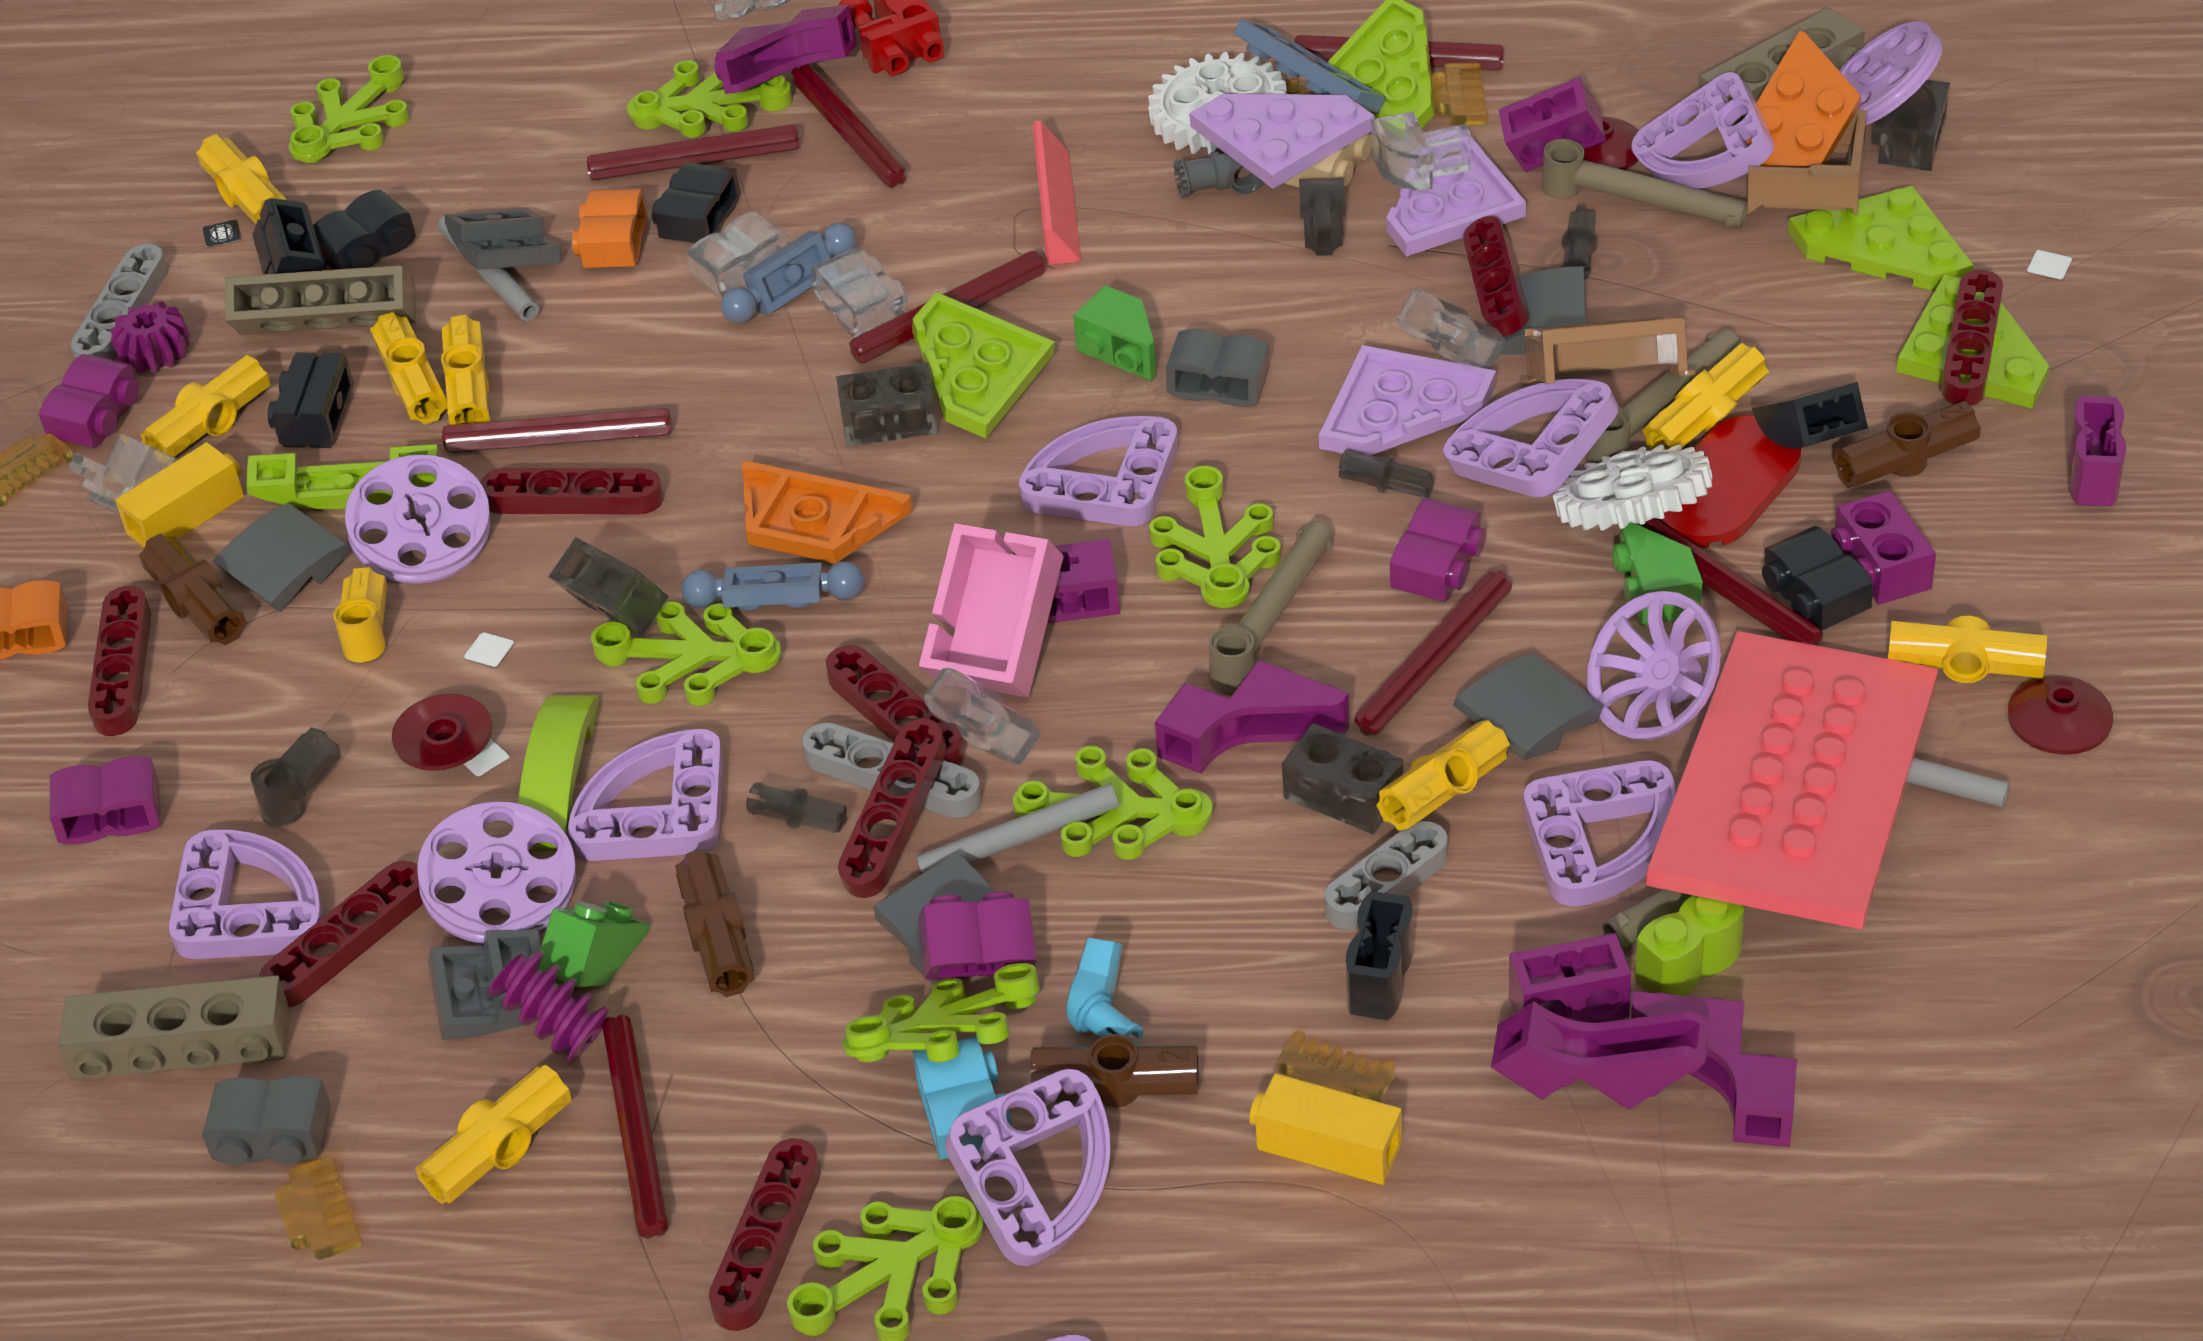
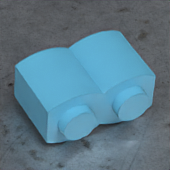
M977 1036L958 1040L960 1054L956 1058L945 1062L929 1061L926 1050L912 1051L915 1077L939 1160L949 1158L945 1149V1140L956 1118L963 1113L1005 1095V1093L995 1095L992 1084L999 1083L995 1059L992 1051L982 1052ZM1010 1110L1006 1111V1118L1008 1123L1012 1125ZM965 1131L961 1143L963 1146L973 1144L977 1151H979L984 1139L981 1135L972 1138Z

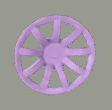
M1658 591L1647 593L1632 599L1619 608L1598 634L1591 650L1587 668L1589 695L1604 705L1600 715L1602 722L1621 736L1634 740H1654L1666 737L1680 730L1694 719L1712 693L1719 673L1721 658L1720 641L1713 620L1707 611L1695 600L1676 592ZM1664 604L1685 609L1674 622L1670 639L1665 632L1662 620ZM1648 608L1647 620L1650 634L1654 642L1652 645L1642 638L1628 621L1630 617ZM1697 619L1704 630L1707 641L1690 645L1685 649L1684 637L1687 628ZM1617 631L1641 655L1639 660L1605 654L1609 642ZM1709 655L1706 676L1703 685H1700L1702 669L1696 658ZM1601 668H1612L1636 674L1635 678L1612 685L1604 692L1602 691ZM1641 693L1628 707L1624 722L1619 720L1609 709V706L1617 699L1629 694ZM1695 696L1696 698L1688 708L1674 718L1670 707L1671 702L1682 703ZM1656 701V711L1661 725L1651 728H1638V721L1642 712L1649 704Z

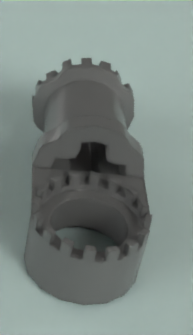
M1218 151L1211 152L1209 157L1187 162H1184L1182 159L1173 161L1174 175H1179L1178 178H1175V181H1180L1176 186L1181 198L1190 196V192L1215 187L1218 191L1231 188L1235 193L1250 194L1257 191L1264 184L1254 174H1249L1246 178H1235L1236 171L1243 166L1226 153L1219 154Z

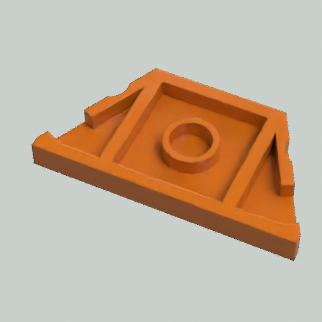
M1800 30L1756 102L1774 141L1772 154L1760 166L1809 168L1812 165H1826L1861 105V95L1810 37ZM1752 137L1746 140L1748 146L1752 144Z
M746 460L741 465L746 513L745 529L748 545L836 564L905 518L913 510L912 497L909 494Z

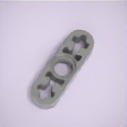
M1419 821L1412 827L1398 832L1331 882L1325 890V915L1329 923L1342 930H1356L1358 909L1368 893L1375 891L1405 896L1441 869L1448 858V837L1443 827L1434 822ZM1380 869H1393L1401 874L1399 878L1390 882L1379 881L1372 876Z

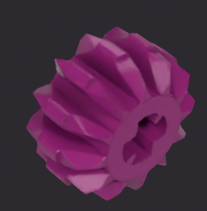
M145 301L142 307L137 309L128 307L127 315L115 317L116 326L110 330L114 351H116L118 359L123 363L131 364L137 374L147 369H152L156 374L160 367L167 366L173 368L174 360L186 357V348L190 345V333L177 307H167L164 301L158 302L154 306H149Z

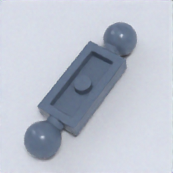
M845 223L829 225L824 230L822 237L819 232L808 231L744 272L742 275L748 289L736 287L728 290L721 299L720 307L722 314L733 323L749 321L755 314L756 307L761 314H771L834 273L836 270L830 257L844 258L854 251L857 244L855 231Z
M822 562L731 567L725 569L724 578H716L711 572L706 570L690 572L682 581L681 593L687 604L695 608H706L712 605L717 598H722L723 608L738 607L741 610H755L763 605L781 604L799 608L811 603L820 602L822 592H830L832 596L840 600H851L862 592L865 578L862 570L851 562H839L833 565L828 572H823Z

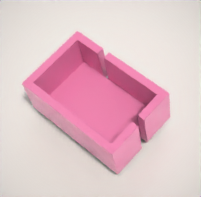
M954 523L932 614L948 629L955 631L952 637L941 626L929 623L919 667L935 681L1029 698L1063 560L1062 553L1048 539L1006 532L1003 538L997 530Z

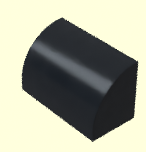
M1858 382L1814 390L1752 408L1755 420L1763 433L1777 445L1790 449L1810 446L1868 429Z

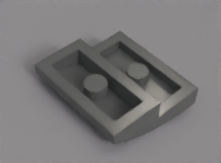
M528 208L445 214V225L453 242L463 257L477 270L560 263V245L543 235V217Z
M1584 266L1553 268L1519 276L1529 311V320L1521 330L1512 335L1498 337L1492 333V355L1526 354L1524 329L1586 324Z
M286 503L249 525L217 555L213 562L233 579L281 612L309 578H312L321 585L351 548L290 503Z
M1530 653L1511 660L1478 679L1456 697L1453 706L1475 723L1489 720L1495 727L1503 729L1510 743L1508 748L1520 758L1526 760L1558 750L1564 732L1597 723L1604 705L1536 654Z
M955 852L875 904V919L908 949L910 963L924 975L918 916L923 906L929 905L931 899L943 895H958L962 898V901L977 903L981 902L985 895L995 893V891L958 852ZM928 979L932 984L940 981Z
M538 929L485 931L483 945L430 947L428 962L442 1040L483 1036L523 1026L518 1021L522 1007L508 1012L502 1007L506 993L493 998L487 992L501 970L517 955L522 953L528 957L541 949Z

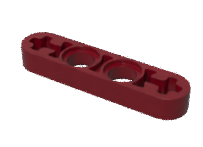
M1485 216L1477 219L1466 228L1463 233V241L1482 316L1495 336L1506 337L1518 332L1526 325L1529 320V311L1509 237L1497 217Z
M1970 271L1963 275L1960 281L1941 389L1942 396L1951 404L1966 401L1972 406L1981 402L1985 396L2003 291L2002 279L1990 271ZM1976 292L1985 293L1984 301L1975 300ZM1978 319L1986 322V324L1971 325L1964 321ZM1963 349H1972L1980 352L1981 354L1977 356H1967L1959 353L1958 351ZM1961 374L1970 375L1969 384L1960 383Z
M502 468L487 473L480 482L488 498L489 510L497 514H647L659 508L664 500L659 475L651 469ZM603 487L606 489L597 495L584 494V492L591 488ZM545 488H560L559 491L551 495L538 494V492Z
M123 586L114 589L104 598L102 604L88 711L94 728L99 734L104 736L124 734L131 730L138 719L151 623V610L145 592L136 586ZM126 609H128V619H122L121 615L125 614ZM120 639H134L126 646L119 648L111 647L114 642ZM115 673H129V675L121 681H106L110 676H112ZM112 701H118L119 706L115 707L114 712L112 713Z
M847 645L834 649L828 655L826 669L829 685L893 742L902 726L897 724L902 718L908 716L927 718L935 721L941 727L947 746L944 761L959 766L962 764L964 750L962 735L958 728L870 653L859 646ZM857 669L859 674V680H857V674L853 672ZM877 690H886L892 693L888 698L881 701H873L867 698L870 693ZM925 738L921 745L913 744L915 751H919L923 744H931L930 739Z
M918 718L911 720L901 728L839 859L838 871L843 885L849 894L855 897L868 898L875 896L887 885L947 752L946 741L941 727L933 720ZM925 738L930 739L932 744H923L916 755L913 744L921 745ZM910 777L916 780L915 787L906 794L895 795L890 792L893 782L900 778ZM888 819L897 823L895 830L888 836L881 838L870 834L871 828L878 821ZM866 848L872 852L870 857L868 855ZM870 861L873 872L864 871L860 878H856L854 871H863Z
M399 861L385 867L262 967L259 977L279 975L289 1008L304 1002L423 905L419 891L418 864L411 861ZM370 911L377 913L376 918L367 924L359 925L352 923L353 918L362 912ZM335 943L339 945L330 955L315 956L312 954L322 944Z
M795 1138L781 1141L772 1148L767 1156L710 1287L709 1300L713 1316L722 1328L730 1331L750 1328L758 1322L765 1310L820 1178L818 1156L815 1147L808 1141ZM795 1162H802L803 1165H796L789 1178L791 1186L787 1185L785 1168L790 1169L795 1165ZM782 1202L790 1207L787 1214L781 1218L767 1219L760 1215L763 1208L771 1203ZM754 1247H764L771 1251L768 1259L759 1264H747L741 1260L744 1252ZM740 1281L744 1282L746 1300H738L734 1307H728L726 1302L733 1303L737 1300L741 1291Z

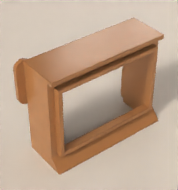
M1857 110L1833 153L1848 154L1847 166L1812 165L1809 168L1749 166L1747 215L1760 205H1764V208L1846 211L1847 208H1853V214H1858L1866 149L1867 110Z
M1652 317L1524 329L1528 376L1520 377V382L1524 384L1555 383V374L1657 364L1670 368V373L1677 376L1696 374V369L1688 367L1685 317L1668 319Z

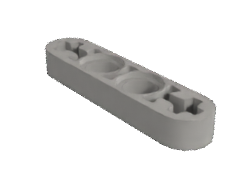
M142 244L133 247L124 255L72 338L70 345L75 359L82 354L115 360L117 353L114 351L111 342L112 335L110 331L116 326L115 322L109 324L102 323L119 315H127L128 307L137 309L142 307L145 301L148 304L150 303L168 271L160 247L153 244ZM129 290H137L132 294L120 295Z
M828 722L810 727L802 737L805 762L809 768L871 791L894 744ZM866 757H878L882 760L878 766L873 768L857 766V763ZM943 761L922 808L951 818H964L974 814L982 803L979 777L968 768ZM898 779L891 785L890 792L895 795L906 794L915 787L916 783H905Z

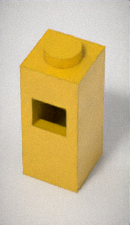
M206 442L115 499L126 534L144 548L148 539L160 533L166 537L174 536L178 540L244 497L239 481L242 472L237 461L229 453L222 454Z
M1276 1073L1266 1093L1259 1092L1256 1095L1250 1111L1249 1122L1251 1125L1256 1126L1257 1150L1383 1186L1402 1145V1108Z

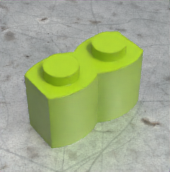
M1692 895L1682 904L1679 912L1661 916L1650 922L1642 929L1637 938L1635 982L1648 993L1663 992L1669 995L1686 996L1698 985L1701 977L1712 976L1729 968L1739 958L1742 951L1745 908L1738 904Z

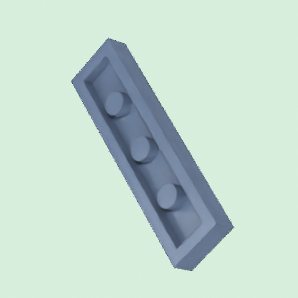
M1240 19L1234 35L1248 43L1247 51L1263 59L1269 60L1272 57L1278 62L1275 67L1278 70L1292 77L1299 78L1301 75L1308 79L1305 86L1321 95H1347L1366 110L1379 113L1386 97L1269 26Z

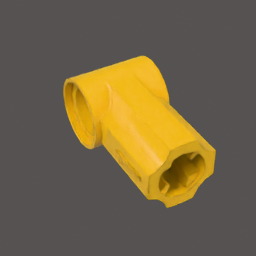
M370 567L354 568L352 574L344 579L341 603L335 608L333 613L343 655L347 660L355 663L372 661L378 658L386 648L383 622L388 589L385 575L374 572Z

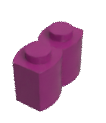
M86 354L78 356L68 367L62 383L50 391L40 408L38 415L46 437L92 448L101 445L105 438L114 432L117 425V417L121 416L138 398L139 384L135 378L132 365Z
M2080 396L2076 402L2068 458L2072 466L2070 494L2077 505L2113 506L2118 499L2126 443L2121 434L2124 410L2116 397Z
M1425 498L1416 509L1408 531L1400 538L1391 557L1390 587L1446 602L1451 597L1454 589L1461 590L1467 579L1468 563L1473 556H1480L1486 540V529L1481 528L1480 512Z
M125 757L110 761L101 767L77 765L52 773L50 775V820L58 843L84 844L97 841L109 834L128 836L149 832L159 827V782L152 759L147 757Z
M1011 892L990 893L985 895L981 902L977 903L962 901V898L958 895L938 896L931 899L929 905H924L918 916L925 979H961L973 976L993 977L995 972L1004 966L1016 963L1034 965L1037 961L1029 899L1014 898V894Z

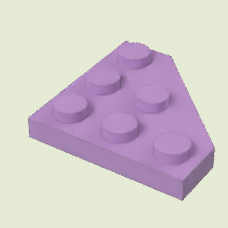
M1222 94L1189 113L1191 128L1272 189L1375 129V116L1347 95Z
M1461 130L1425 143L1420 152V161L1416 169H1411L1400 190V199L1397 205L1391 207L1386 216V232L1404 255L1409 256L1457 239H1462L1466 228L1479 218L1494 216L1503 225L1526 217V201L1466 130Z
M1362 345L1319 433V449L1365 458L1464 422L1487 406L1496 386V370Z

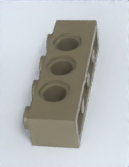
M1827 8L1699 76V89L1724 73L1734 72L1748 86L1757 102L1799 30L1805 32L1838 70L1864 47L1865 30L1831 8ZM1729 95V96L1727 97V98H1728V102L1731 101V100H1733V98L1731 97V95ZM1747 114L1739 117L1732 126L1742 121Z
M402 265L225 277V321L240 335L374 326L378 321V316L394 312L400 317H407L409 323H416L415 279Z
M279 975L66 996L58 1047L72 1080L285 1059L290 1008Z

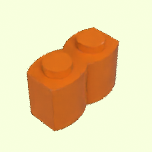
M643 188L590 190L586 202L580 203L579 229H574L572 233L574 255L581 257L583 268L636 266L641 252V240L645 235L648 220V210Z
M37 580L20 584L13 589L0 587V660L9 658L17 653L37 655L56 652L66 647L68 606L60 582Z

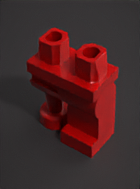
M841 0L838 6L849 5L854 29L859 31L862 56L868 60L869 68L874 74L885 70L890 76H895L905 72L911 60L922 57L924 61L931 63L944 57L939 17L934 10H931L925 0H873L875 20L872 18L873 9L868 0Z

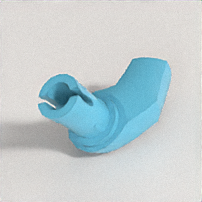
M1087 938L1068 993L1067 1019L1078 1033L1093 1032L1100 1038L1111 1034L1124 1035L1138 1046L1139 1043L1129 1037V1035L1133 1034L1138 1039H1142L1144 1031L1142 1026L1134 1023L1112 1006L1116 993L1123 945L1112 941Z

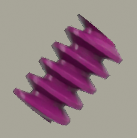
M541 949L528 957L521 953L501 970L489 987L487 994L495 998L506 993L502 1007L508 1012L522 1007L518 1021L524 1026L538 1021L534 1034L538 1039L544 1040L555 1034L551 1043V1050L556 1054H560L571 1048L567 1057V1064L570 1065L590 1046L601 1032L609 1009L604 1006L593 1013H589L587 1009L593 998L590 992L577 999H573L571 995L577 983L574 978L558 985L555 981L561 967L555 964L545 971L539 969L545 955Z

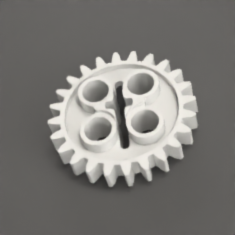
M1223 52L1220 59L1216 60L1210 54H1206L1204 62L1199 63L1191 58L1189 59L1190 67L1184 68L1175 65V75L1163 74L1161 76L1162 84H1154L1152 86L1154 94L1148 96V111L1151 125L1154 126L1155 135H1162L1163 143L1167 144L1174 141L1176 150L1190 145L1191 154L1198 152L1201 147H1207L1209 155L1211 152H1215L1217 146L1190 127V112L1222 94H1287L1286 82L1282 80L1280 70L1273 71L1271 62L1261 65L1260 57L1258 56L1247 62L1245 61L1244 53H1240L1235 59H1229L1228 53Z
M1659 445L1649 451H1646L1645 447H1640L1637 451L1624 450L1612 457L1603 456L1602 462L1598 464H1584L1585 470L1573 471L1570 474L1571 477L1567 478L1562 486L1554 492L1553 499L1561 522H1569L1572 528L1582 525L1583 530H1588L1599 525L1600 530H1605L1613 524H1618L1619 528L1622 529L1629 522L1642 525L1653 518H1665L1664 513L1667 511L1680 512L1682 511L1681 504H1695L1697 502L1696 497L1706 495V488L1712 487L1711 480L1713 478L1708 457L1704 456L1703 451L1695 452L1694 447L1682 450L1681 445H1676L1665 450L1664 445Z

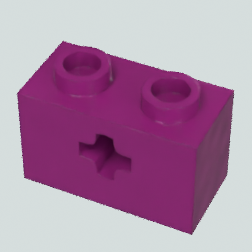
M1110 539L1055 546L1062 553L1063 560L1047 623L1120 614L1117 578Z

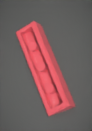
M1041 120L1034 121L1035 124L1032 125L1046 262H1049V265L1078 262L1081 260L1069 152Z

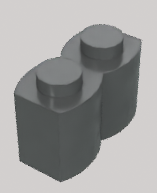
M1188 329L1180 331L1166 365L1167 392L1186 400L1198 401L1213 398L1218 402L1231 406L1246 407L1258 404L1269 370V344L1261 339L1245 335H1233L1223 338L1206 330Z
M290 1076L277 1078L270 1082L253 1078L222 1080L215 1083L202 1137L211 1158L231 1166L256 1162L264 1158L275 1160L282 1164H295L301 1161L312 1160L319 1157L331 1103L322 1080L315 1078Z

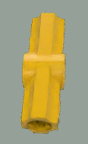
M217 134L203 139L201 148L196 152L199 164L215 180L222 198L230 208L239 206L256 224L261 219L260 213L265 200L270 198L287 200L270 182L263 164L255 155L247 158L229 138H221Z
M394 312L378 316V321L370 328V333L389 373L393 391L397 396H400L410 420L420 421L423 425L438 421L442 412L447 409V400L428 362L424 344L417 339L407 317H400Z
M467 315L453 316L448 324L442 327L443 354L441 356V363L446 382L449 424L489 422L488 393L490 386L485 369L480 321L470 319Z
M1741 343L1710 371L1703 370L1674 397L1675 401L1664 408L1642 430L1647 446L1653 450L1659 445H1664L1665 450L1673 446L1681 445V449H1683L1701 432H1709L1738 405L1737 401L1758 385L1769 373L1765 364V357L1755 347H1749Z
M246 355L206 385L199 382L187 384L179 392L175 408L140 433L143 446L149 450L155 460L166 464L206 433L213 437L227 433L236 420L237 410L271 386L268 373L263 370L256 359Z
M1974 616L1954 618L1947 626L1892 621L1888 659L1943 669L1948 678L1959 683L1978 682L1987 673L2043 678L2048 635L1991 630L1986 621Z
M1489 720L1480 721L1433 754L1416 758L1410 770L1379 791L1380 799L1376 806L1383 820L1394 825L1398 831L1405 830L1415 825L1454 796L1472 791L1479 778L1507 759L1506 752L1510 743L1503 729L1495 727Z
M543 1065L542 1067L537 1066L497 1101L492 1102L488 1099L477 1101L463 1114L459 1121L457 1134L415 1168L418 1180L425 1186L430 1196L444 1205L446 1202L449 1204L494 1166L502 1170L511 1168L527 1152L531 1142V1135L572 1101L569 1088L562 1082L554 1070L547 1065Z

